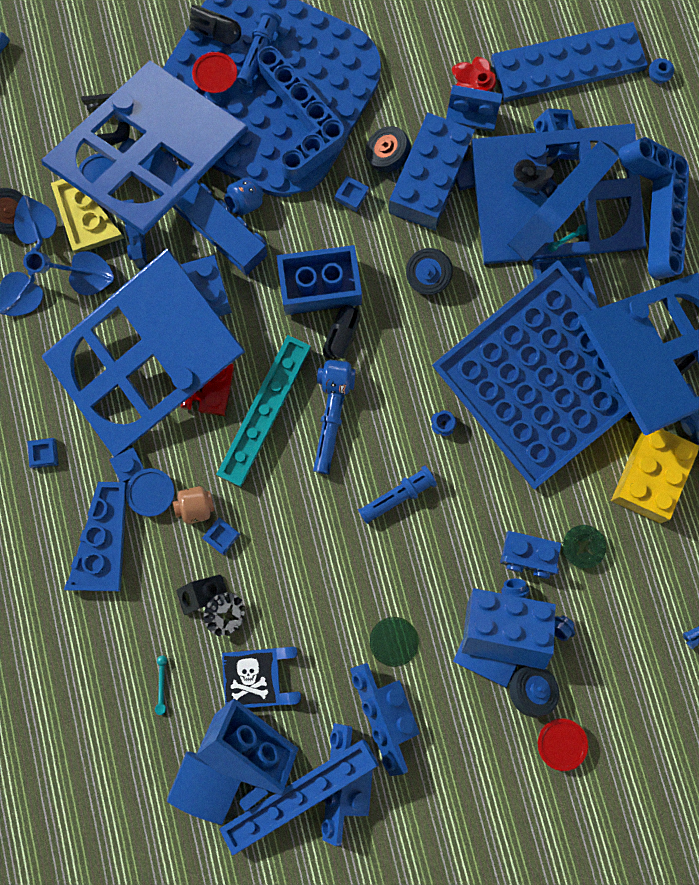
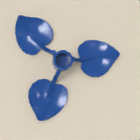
M26 195L22 196L17 205L14 228L18 238L23 243L32 244L38 241L36 246L23 259L30 279L22 272L9 273L2 279L0 283V314L19 316L37 309L43 300L44 293L40 286L34 284L36 280L35 273L43 274L50 268L71 271L69 283L77 293L82 295L97 294L114 281L112 269L103 258L95 253L87 251L76 253L72 258V267L51 263L48 255L39 252L43 244L42 238H50L55 233L57 219L54 212L48 206Z

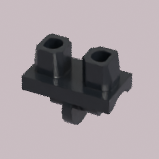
M522 159L516 163L513 173L517 181L512 184L516 190L529 192L532 196L541 194L543 197L549 198L558 187L550 178L554 173L550 167L537 166L528 159Z

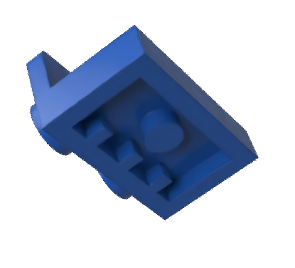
M452 85L446 119L469 128L493 132L502 94Z
M548 108L534 121L536 133L577 129L572 110ZM578 144L548 146L545 150L547 166H551L558 159H580Z
M507 531L500 563L506 564V569L522 573L523 569L534 571L533 576L549 579L550 575L558 574L559 568H557L561 543Z

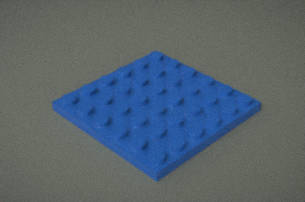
M559 260L431 365L534 490L630 412L578 319L582 314L598 308Z

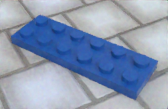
M634 22L502 51L491 56V62L504 103L645 71L648 65Z

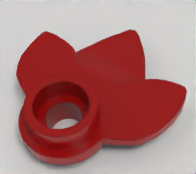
M475 57L472 64L460 62L452 67V73L456 80H458L457 86L492 92L496 85V77L490 71L491 65L483 57Z

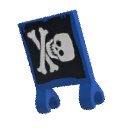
M283 647L222 653L225 705L234 698L246 708L299 703L301 701L300 692L280 693L278 659L297 657V648Z

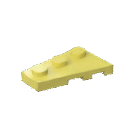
M63 179L51 183L72 250L75 254L124 238L94 200Z

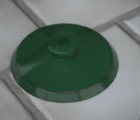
M385 618L379 621L371 632L370 649L372 654L380 663L386 666L398 667L405 665L413 659L418 650V634L413 625L403 618Z

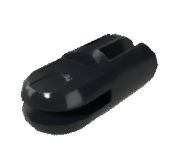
M195 4L191 6L190 31L229 45L236 43L242 35L241 26L236 20Z
M352 305L342 307L336 316L334 324L331 325L322 350L323 356L327 359H343L348 355L361 316L360 311Z

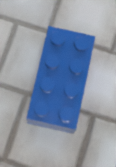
M427 112L389 199V214L436 231L459 172L472 146L471 140L474 137L475 130Z

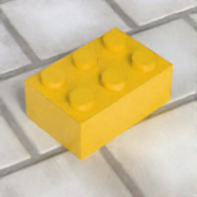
M663 429L649 435H644L640 430L611 501L658 523L670 520L699 451V445Z

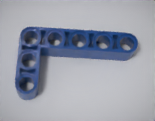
M268 46L262 48L257 55L260 74L310 131L309 134L288 148L281 156L284 177L288 181L296 182L342 149L345 143L344 125L276 48ZM305 98L303 101H298L297 99ZM314 116H321L322 118H320V119H314V118H312V117H314ZM330 134H337L338 136H336V137H329L328 135H330ZM311 148L318 149L317 152H309L308 150ZM291 163L298 164V166L294 168L288 167V165Z
M643 137L619 149V160L625 168L653 181L648 272L652 279L659 281L679 275L684 270L689 165L683 156L647 137Z
M599 140L507 245L527 262L567 220L618 160L619 156Z

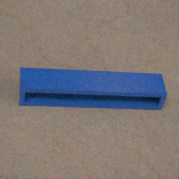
M160 148L142 165L143 168L171 187L188 171L186 167L181 169L176 164L177 161L170 152L166 151L164 153ZM196 182L172 208L247 276L267 256L266 241L258 233L253 235L242 218L239 216L235 218L229 213V207L222 200L217 202L206 185L203 183L199 185Z

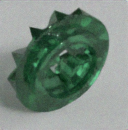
M589 525L573 527L566 533L562 541L563 554L569 563L579 568H591L598 565L606 554V541L599 530ZM591 539L587 546L590 553L584 551L577 555L580 547L577 541L584 542Z

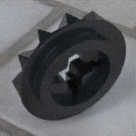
M228 592L220 593L213 597L204 610L203 618L206 628L219 637L221 635L230 636L235 630H240L239 626L242 621H246L244 614L247 609L242 602L243 600L237 595ZM228 610L233 617L224 620L217 613H226Z

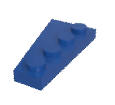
M97 483L88 512L89 517L85 529L82 531L81 542L77 554L74 556L71 565L72 570L64 590L121 592L127 483Z

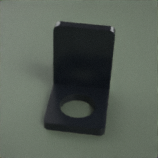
M219 574L192 581L177 589L176 592L183 614L188 615L206 607L213 597L220 593H226L227 589L222 575ZM186 592H188L191 597V606H189L186 602Z

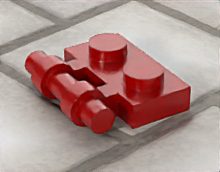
M234 364L227 366L202 388V393L196 392L182 403L181 409L191 410L192 401L200 402L198 409L200 413L226 417L235 370Z

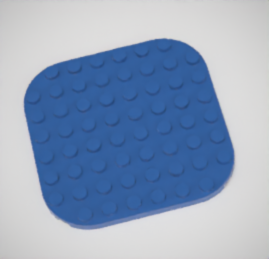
M205 0L201 7L230 17L239 23L242 31L240 39L232 45L224 44L192 32L188 27L162 69L248 127V130L212 168L236 180L248 177L260 184L263 193L271 196L292 197L291 194L303 191L306 193L312 190L326 177L341 150L301 180L296 182L288 181L283 175L281 156L288 148L309 134L310 131L262 78L259 68L251 87H246L237 81V77L254 40L252 32L258 27L261 20L260 13L264 9H269L282 18L281 25L276 28L273 35L274 42L270 46L276 48L343 123L345 143L379 84L381 62L375 44L369 36L355 26L300 0ZM221 52L231 57L235 62L237 77L232 86L227 90L219 93H209L203 91L195 84L192 77L193 66L197 59L206 53ZM299 98L297 100L303 101L305 100V98ZM314 116V117H312V118H314V119H320V118H322V117H321V116ZM330 134V135H328V136H329V137H336V136H338V135H337V134ZM311 148L308 151L317 152L318 149ZM291 163L288 165V167L291 168L298 166V164Z

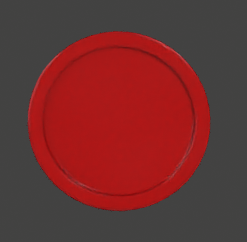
M210 52L197 59L192 69V77L195 84L203 91L219 93L227 90L235 82L237 67L228 55L221 52Z
M563 718L555 719L547 723L540 731L538 751L542 760L549 767L558 771H570L580 766L585 760L588 752V739L584 730L576 722Z

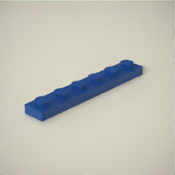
M366 740L359 741L285 787L280 795L274 794L221 827V834L232 856L378 767L379 764Z

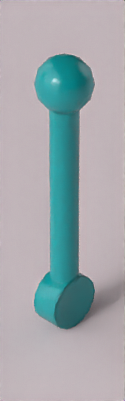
M586 225L579 226L577 231L557 242H550L548 250L555 252L560 245L578 235L583 236L587 234Z
M164 655L157 658V664L159 665L158 705L155 707V712L158 715L164 714L167 710L164 704V673L168 660Z

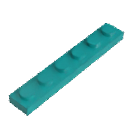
M287 335L216 474L218 477L242 487L311 350V345Z

